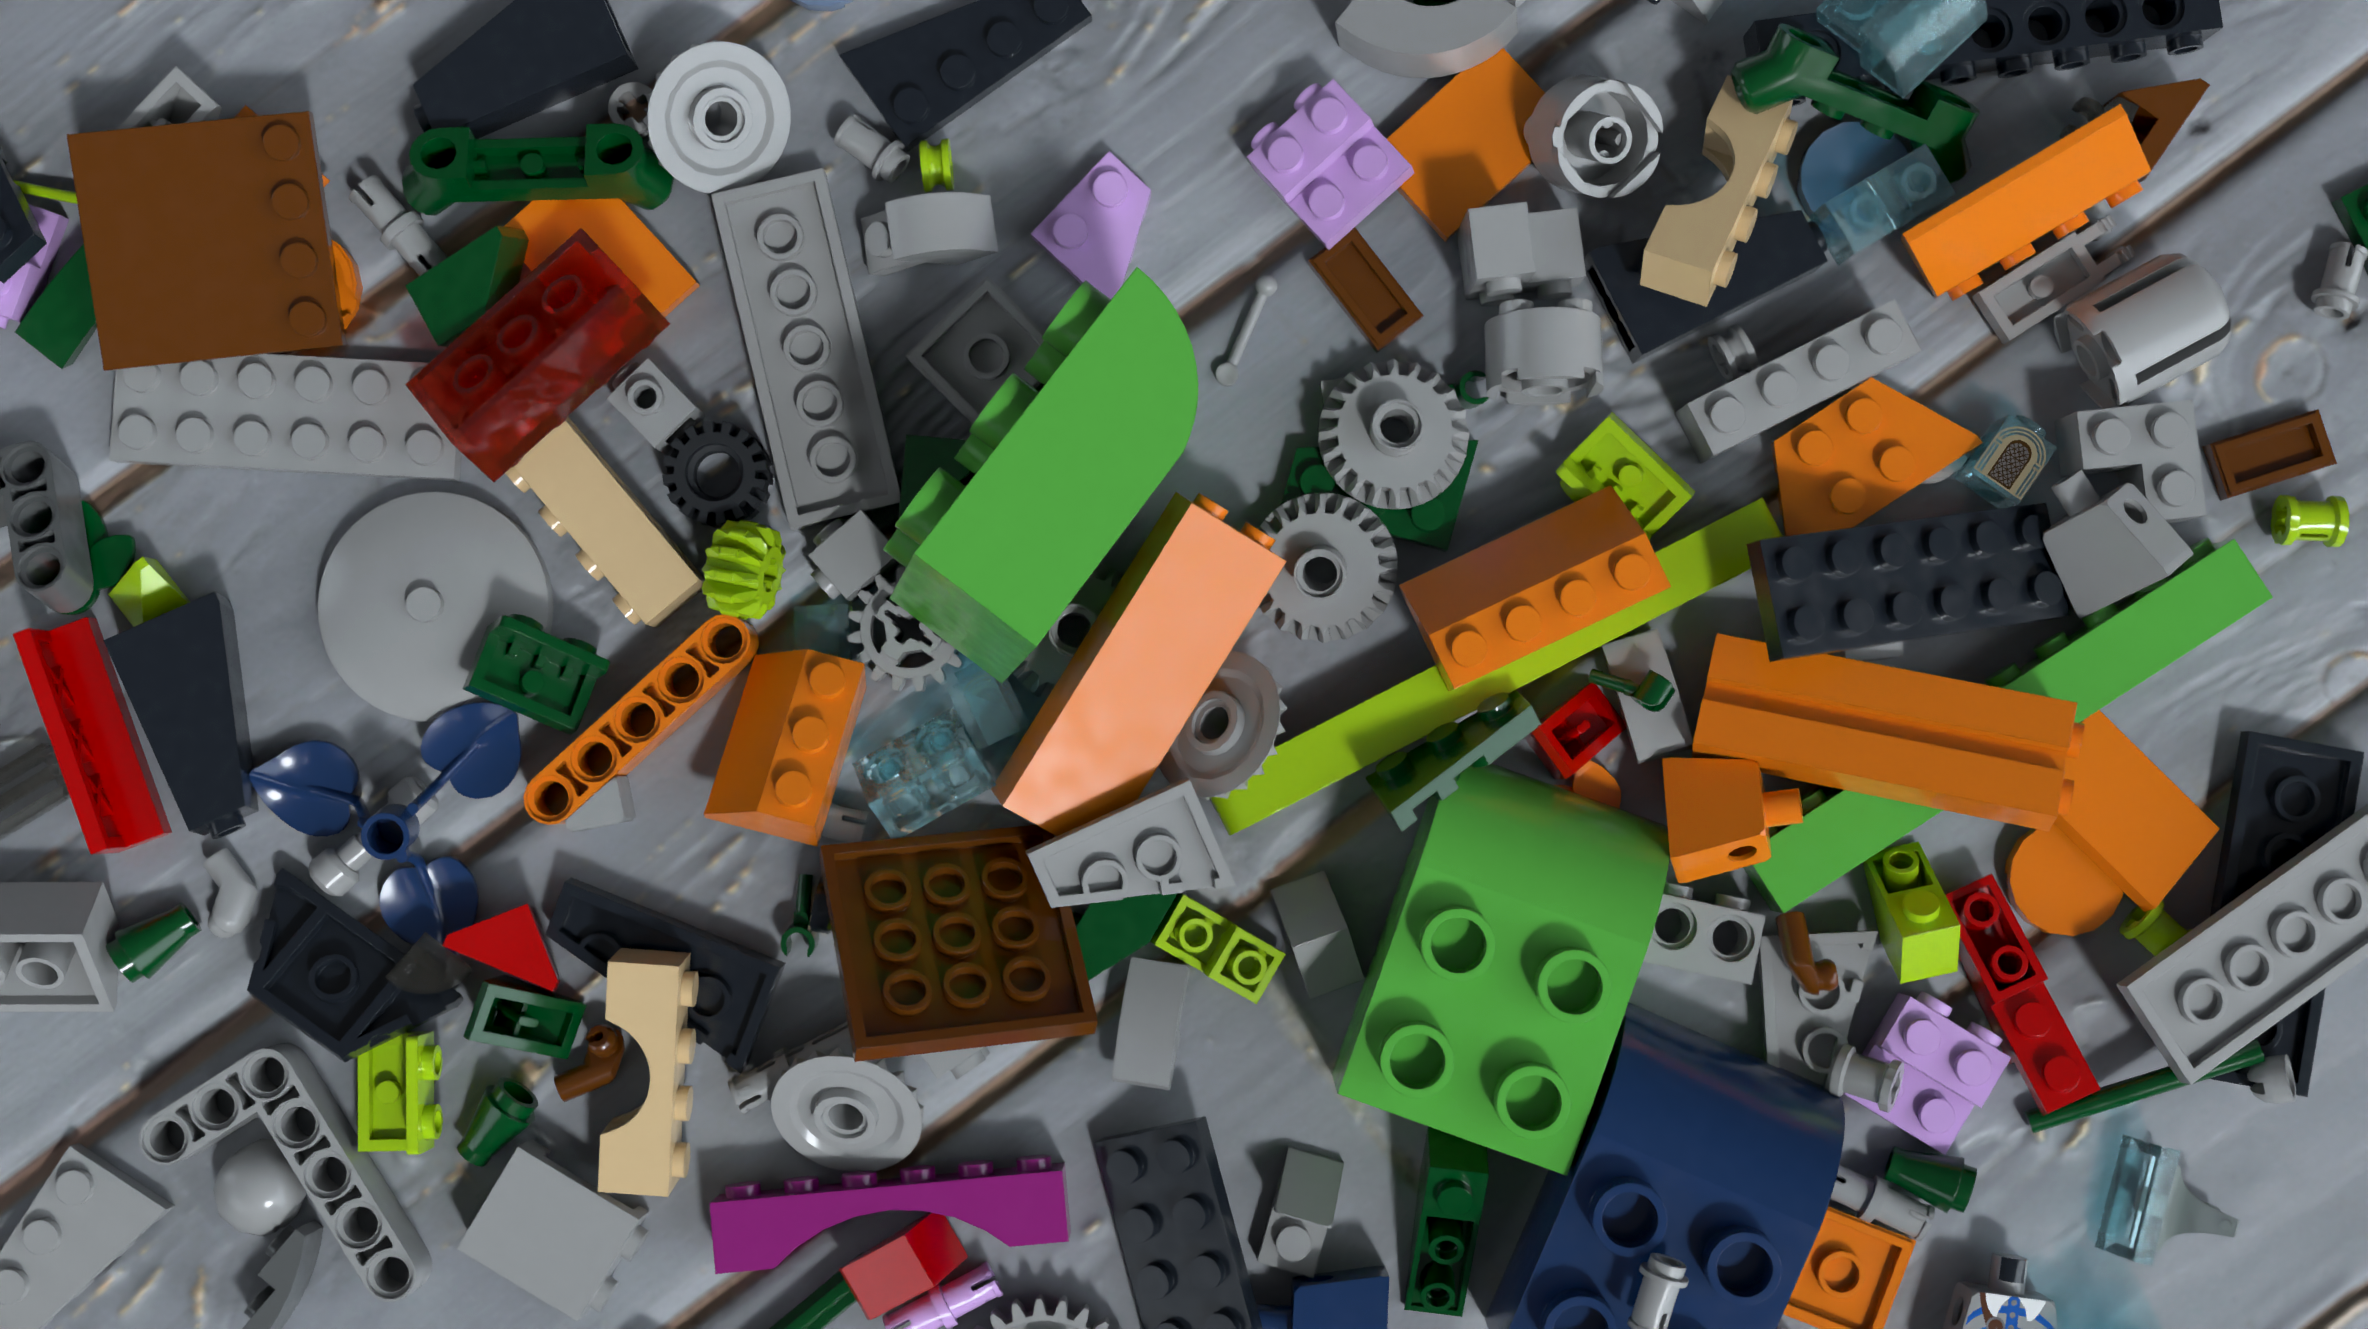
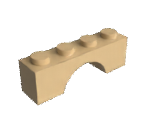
M1727 75L1707 117L1702 155L1720 169L1727 183L1714 195L1702 201L1685 205H1665L1644 249L1640 279L1641 286L1707 307L1717 285L1724 288L1727 287L1738 257L1737 253L1732 252L1737 240L1747 243L1758 214V209L1754 208L1753 205L1758 196L1767 199L1773 187L1778 171V165L1773 163L1777 153L1787 155L1792 146L1798 127V122L1790 119L1793 100L1759 114L1751 113L1742 106L1736 94L1730 75Z
M620 948L608 961L605 1020L623 1028L638 1042L649 1065L650 1085L646 1100L642 1105L631 1112L614 1117L600 1134L598 1192L668 1197L679 1179L687 1177L691 1150L689 1142H682V1122L689 1121L691 1117L693 1087L684 1085L685 1064H692L696 1047L695 1029L687 1028L688 1007L695 1006L699 988L698 972L690 971L691 953Z

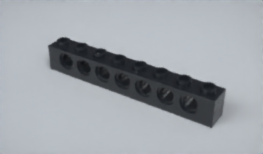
M1905 0L1756 20L1743 36L1747 58L1766 50L1778 25L1787 24L1822 38L1839 57L1833 69L1876 87L1884 86V90L1888 92L1900 93L1915 89L1920 79L1931 80L1940 78L1941 85L1952 86L1970 82L1977 78L1976 73L1997 71L1999 78H2012L2032 72L2035 65L2054 63L2055 70L2063 71L2085 66L2090 63V58L2110 56L2112 63H2123L2145 57L2147 50L2167 48L2168 55L2192 53L2204 47L2203 42L2223 28L2219 0ZM2142 5H2149L2158 12L2160 25H2154L2145 18ZM2085 12L2094 13L2102 20L2104 33H2098L2088 26ZM2028 20L2039 21L2045 26L2048 33L2047 41L2039 40L2031 34ZM1971 27L1985 30L1991 38L1992 47L1983 48L1977 45L1971 36ZM1914 35L1928 37L1935 46V56H1927L1919 52L1914 44ZM1865 42L1875 47L1879 54V63L1871 64L1861 59L1857 52V43ZM1801 96L1793 99L1792 107L1806 102V97Z

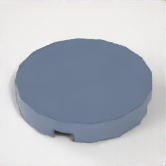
M1843 122L1823 131L1804 151L1798 170L1797 195L1806 214L1823 230L1836 235L1840 233L1846 236L1853 235L1852 237H1867L1888 227L1905 210L1914 189L1913 163L1904 144L1894 135L1891 140L1881 138L1863 128L1860 122Z

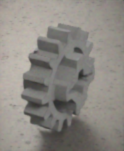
M902 566L897 567L896 582L890 583L880 574L875 576L879 591L874 595L867 591H859L857 595L866 604L864 612L849 611L848 617L861 624L860 631L848 635L847 638L850 643L863 644L865 650L859 653L855 661L864 664L875 663L876 666L871 674L872 680L880 682L889 673L893 675V690L901 692L906 680L912 679L916 691L924 692L926 689V677L932 675L936 681L943 685L947 682V677L943 670L945 666L950 664L953 667L962 669L965 664L956 655L957 649L938 637L936 633L921 622L919 623V628L925 632L924 636L932 641V645L929 646L921 640L918 642L912 638L906 640L904 644L901 643L900 640L903 638L904 632L898 627L899 624L891 619V614L894 613L899 618H906L910 621L916 619L903 608L895 606L889 601L891 594L906 569ZM876 617L884 623L886 642L881 647V652H879L874 640L873 628ZM926 653L935 659L927 665L917 668L899 667L909 655Z

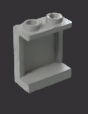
M531 1139L517 1147L456 1249L578 1322L591 1308L600 1313L609 1301L619 1281L611 1277L622 1257L630 1262L649 1233V1230L641 1226L649 1211L640 1205L632 1209L605 1192H598V1188L548 1159L551 1150Z

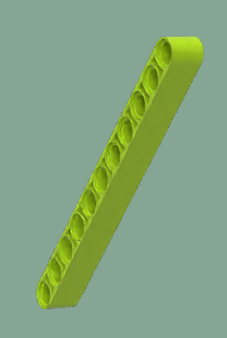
M1761 498L1655 552L1671 585L1670 588L1451 691H1448L1437 666L1434 665L1276 746L1275 749L1278 754L1266 758L1262 764L1264 774L1253 775L1248 779L1247 790L1235 789L1231 791L1228 799L1211 797L1210 800L1228 835L1237 833L1428 735L1437 727L1453 722L1477 710L1479 704L1488 697L1502 692L1510 693L1750 570L1751 565L1746 544L1762 539L1783 536L1764 499Z

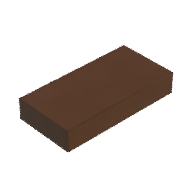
M1355 227L1329 251L1325 247L1308 260L1307 264L1376 353L1380 352L1423 318V314Z
M2319 409L2202 446L2220 501L2337 464Z

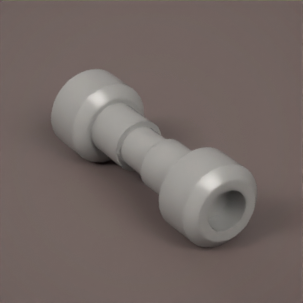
M404 776L388 791V804L408 806L427 785L415 776ZM435 795L416 813L420 825L438 810V799ZM361 832L359 834L355 833L339 848H325L309 863L311 878L327 894L343 896L359 881V869L373 857L363 847Z

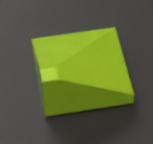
M144 556L130 567L108 594L133 627L190 603L158 560Z

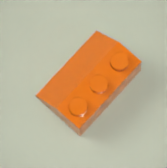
M810 649L755 655L704 811V817L818 847L867 688L865 664Z

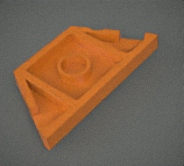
M1871 377L1771 444L1774 470L1777 473L1778 501L1780 516L1782 515L1784 534L1785 536L1853 528L1983 442L1978 435Z

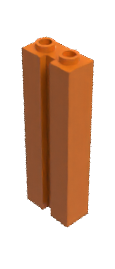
M1175 492L993 784L991 790L1001 805L1050 833L1059 836L1138 800L1287 562L1270 550L1276 540L1248 522H1245L1240 531L1225 523L1223 520L1229 511L1201 493H1198L1192 502Z
M1717 633L1693 739L1692 758L1754 760L1759 763L1760 771L1764 774L2049 832L2057 818V814L2067 816L2069 813L2074 791V780L2064 779L2066 757L2078 759L2085 724L2074 722L2077 702L1828 654L1770 662L1766 642Z

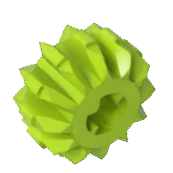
M727 520L721 529H717L714 532L712 546L705 550L707 555L706 564L701 569L705 573V579L701 588L703 594L706 595L708 608L720 611L723 615L738 617L744 620L748 618L761 619L767 610L772 609L775 605V595L777 591L782 589V574L786 571L783 567L786 550L781 545L782 539L779 531L772 530L758 522Z

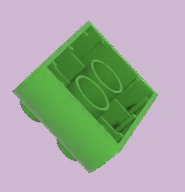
M1493 763L1479 768L1469 766L1460 773L1461 776L1456 782L1459 788L1443 801L1437 800L1435 796L1429 797L1331 1074L1337 1094L1567 1176L1652 937L1668 872L1670 858L1668 827L1662 823Z

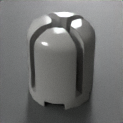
M2182 253L2163 254L2149 260L2068 304L2065 311L2053 318L2054 332L2061 353L2071 349L2074 351L2079 365L2089 378L2079 385L2092 401L2103 409L2126 406L2210 361L2222 352L2230 342L2231 336L2230 311L2221 286L2204 267Z

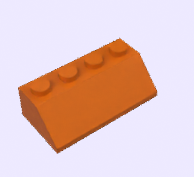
M2121 104L1905 231L1902 233L1901 242L1935 299L1947 292L1951 300L1954 301L1982 285L1983 281L1978 273L1995 263L2000 262L2006 271L2035 254L2036 251L2031 242L2048 232L2053 231L2057 240L2088 223L2089 219L2084 211L2106 199L2112 209L2143 191L2144 189L2138 180L2150 173L2151 169L2129 118Z
M1611 485L1399 585L1401 593L1448 691L1461 687L1671 587L1646 533Z

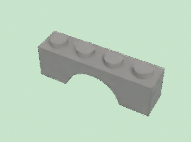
M1893 299L1687 403L1675 412V415L1701 464L1792 416L1898 365L1922 350L1896 300Z

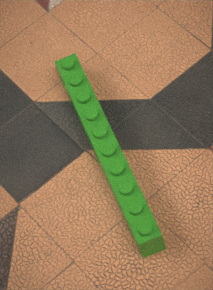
M2205 538L2190 546L2194 554L2168 577L2133 593L2134 595L2118 605L2112 603L2081 618L2085 626L2067 637L2064 631L2050 636L2033 648L2037 655L2036 658L2020 668L2015 662L2010 663L1992 673L1984 681L1989 686L2077 702L2074 722L2080 723L2272 599L2273 596L2235 539L2212 544L2209 538ZM1818 787L1801 797L1803 823L1769 827L1771 858L1765 862L1743 868L1770 910L1785 913L1943 810L1837 788L1824 793L1822 788Z

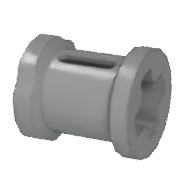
M1844 1044L1833 1067L1829 1092L1838 1097L1842 1096L1845 1092L1878 1103L1879 1110L1889 1113L1900 1091L1904 1074V1062L1894 1059L1889 1064L1856 1053L1855 1046Z

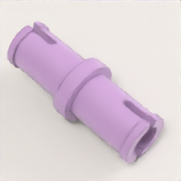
M985 1261L981 1263V1266L943 1286L938 1283L935 1287L928 1290V1294L890 1314L883 1315L882 1319L886 1329H896L911 1321V1324L904 1329H938L943 1325L950 1329L959 1324L958 1317L1004 1294L999 1282L995 1280L975 1290L977 1285L995 1276L991 1266Z

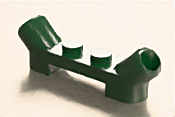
M1787 24L1778 25L1766 50L1735 62L1731 71V78L1739 101L1746 111L1759 114L1801 96L1812 99L1811 105L1829 117L1841 120L1844 114L1847 113L1862 119L1860 125L1881 138L1891 140L1894 133L1908 138L1920 179L1933 186H1946L1961 180L1972 166L1965 138L1979 116L1980 111L1967 100L1948 90L1920 79L1909 100L1833 69L1839 57L1822 38Z
M616 123L586 124V137L475 139L470 127L431 129L419 135L412 143L409 152L410 164L405 168L402 177L403 193L407 202L418 212L430 216H437L455 202L618 198L645 210H654L667 201L672 192L674 177L658 164L659 160L654 150L644 146L638 132L628 125Z

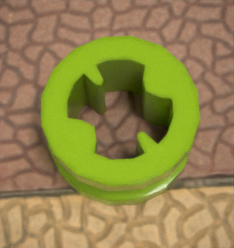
M949 138L941 139L940 144L936 146L930 145L927 140H920V165L925 193L932 192L933 188L937 185L944 186L946 191L954 190L953 161Z

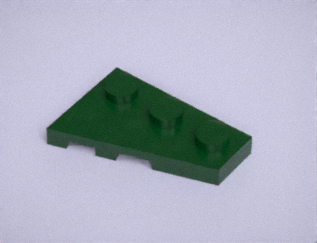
M1468 440L1467 455L1458 475L1434 499L1406 509H1383L1362 504L1371 509L1380 518L1391 537L1446 552L1450 544L1479 440ZM1319 447L1296 449L1281 505L1293 498L1311 493H1334L1354 499L1338 486L1330 476L1323 463Z
M1516 690L1509 694L1506 692L1498 693L1481 702L1477 707V712L1459 723L1449 722L1431 731L1426 737L1427 742L1410 752L1402 751L1387 756L1377 764L1376 771L1365 777L1375 797L1402 832L1418 820L1413 812L1415 807L1432 796H1435L1437 800L1443 801L1459 788L1456 782L1459 780L1462 771L1469 766L1479 768L1490 765L1542 724L1532 705Z

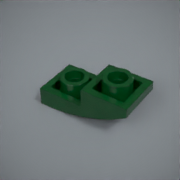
M84 244L46 287L15 331L17 335L61 369L75 362L97 329Z

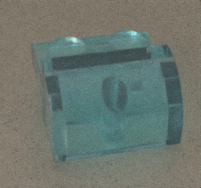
M1825 0L1816 8L1817 21L1860 54V66L1903 99L1987 21L1988 15L1985 0Z

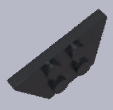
M284 868L276 874L274 882L276 893L269 919H265L260 937L262 948L259 959L253 965L247 991L253 998L344 1063L458 1007L464 999L459 992Z

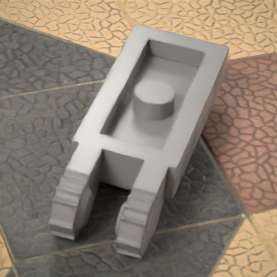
M2110 214L2079 234H2076L2074 231L1972 296L2002 344L2009 342L2106 280L2104 277L2106 274L2136 256L2130 244L2125 247L2120 246L2107 254L2105 260L2096 265L2085 248V245L2089 242L2098 241L2112 232L2113 227L2117 224Z

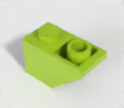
M1919 841L1883 849L1864 861L1863 866L1880 941L1900 984L1957 972L1961 925Z

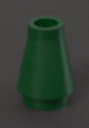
M181 902L170 910L116 931V939L106 945V950L121 973L130 982L134 983L143 976L151 979L191 937L202 931L191 911Z
M503 1077L495 1085H488L484 1090L464 1137L457 1145L460 1155L473 1165L479 1167L486 1166L497 1152L535 1120L534 1110L538 1106L536 1096L526 1086L511 1078Z
M1893 1146L1885 1167L1883 1179L1899 1185L1946 1214L1950 1209L1963 1213L1973 1192L1977 1168L1964 1164L1963 1157L1910 1151Z

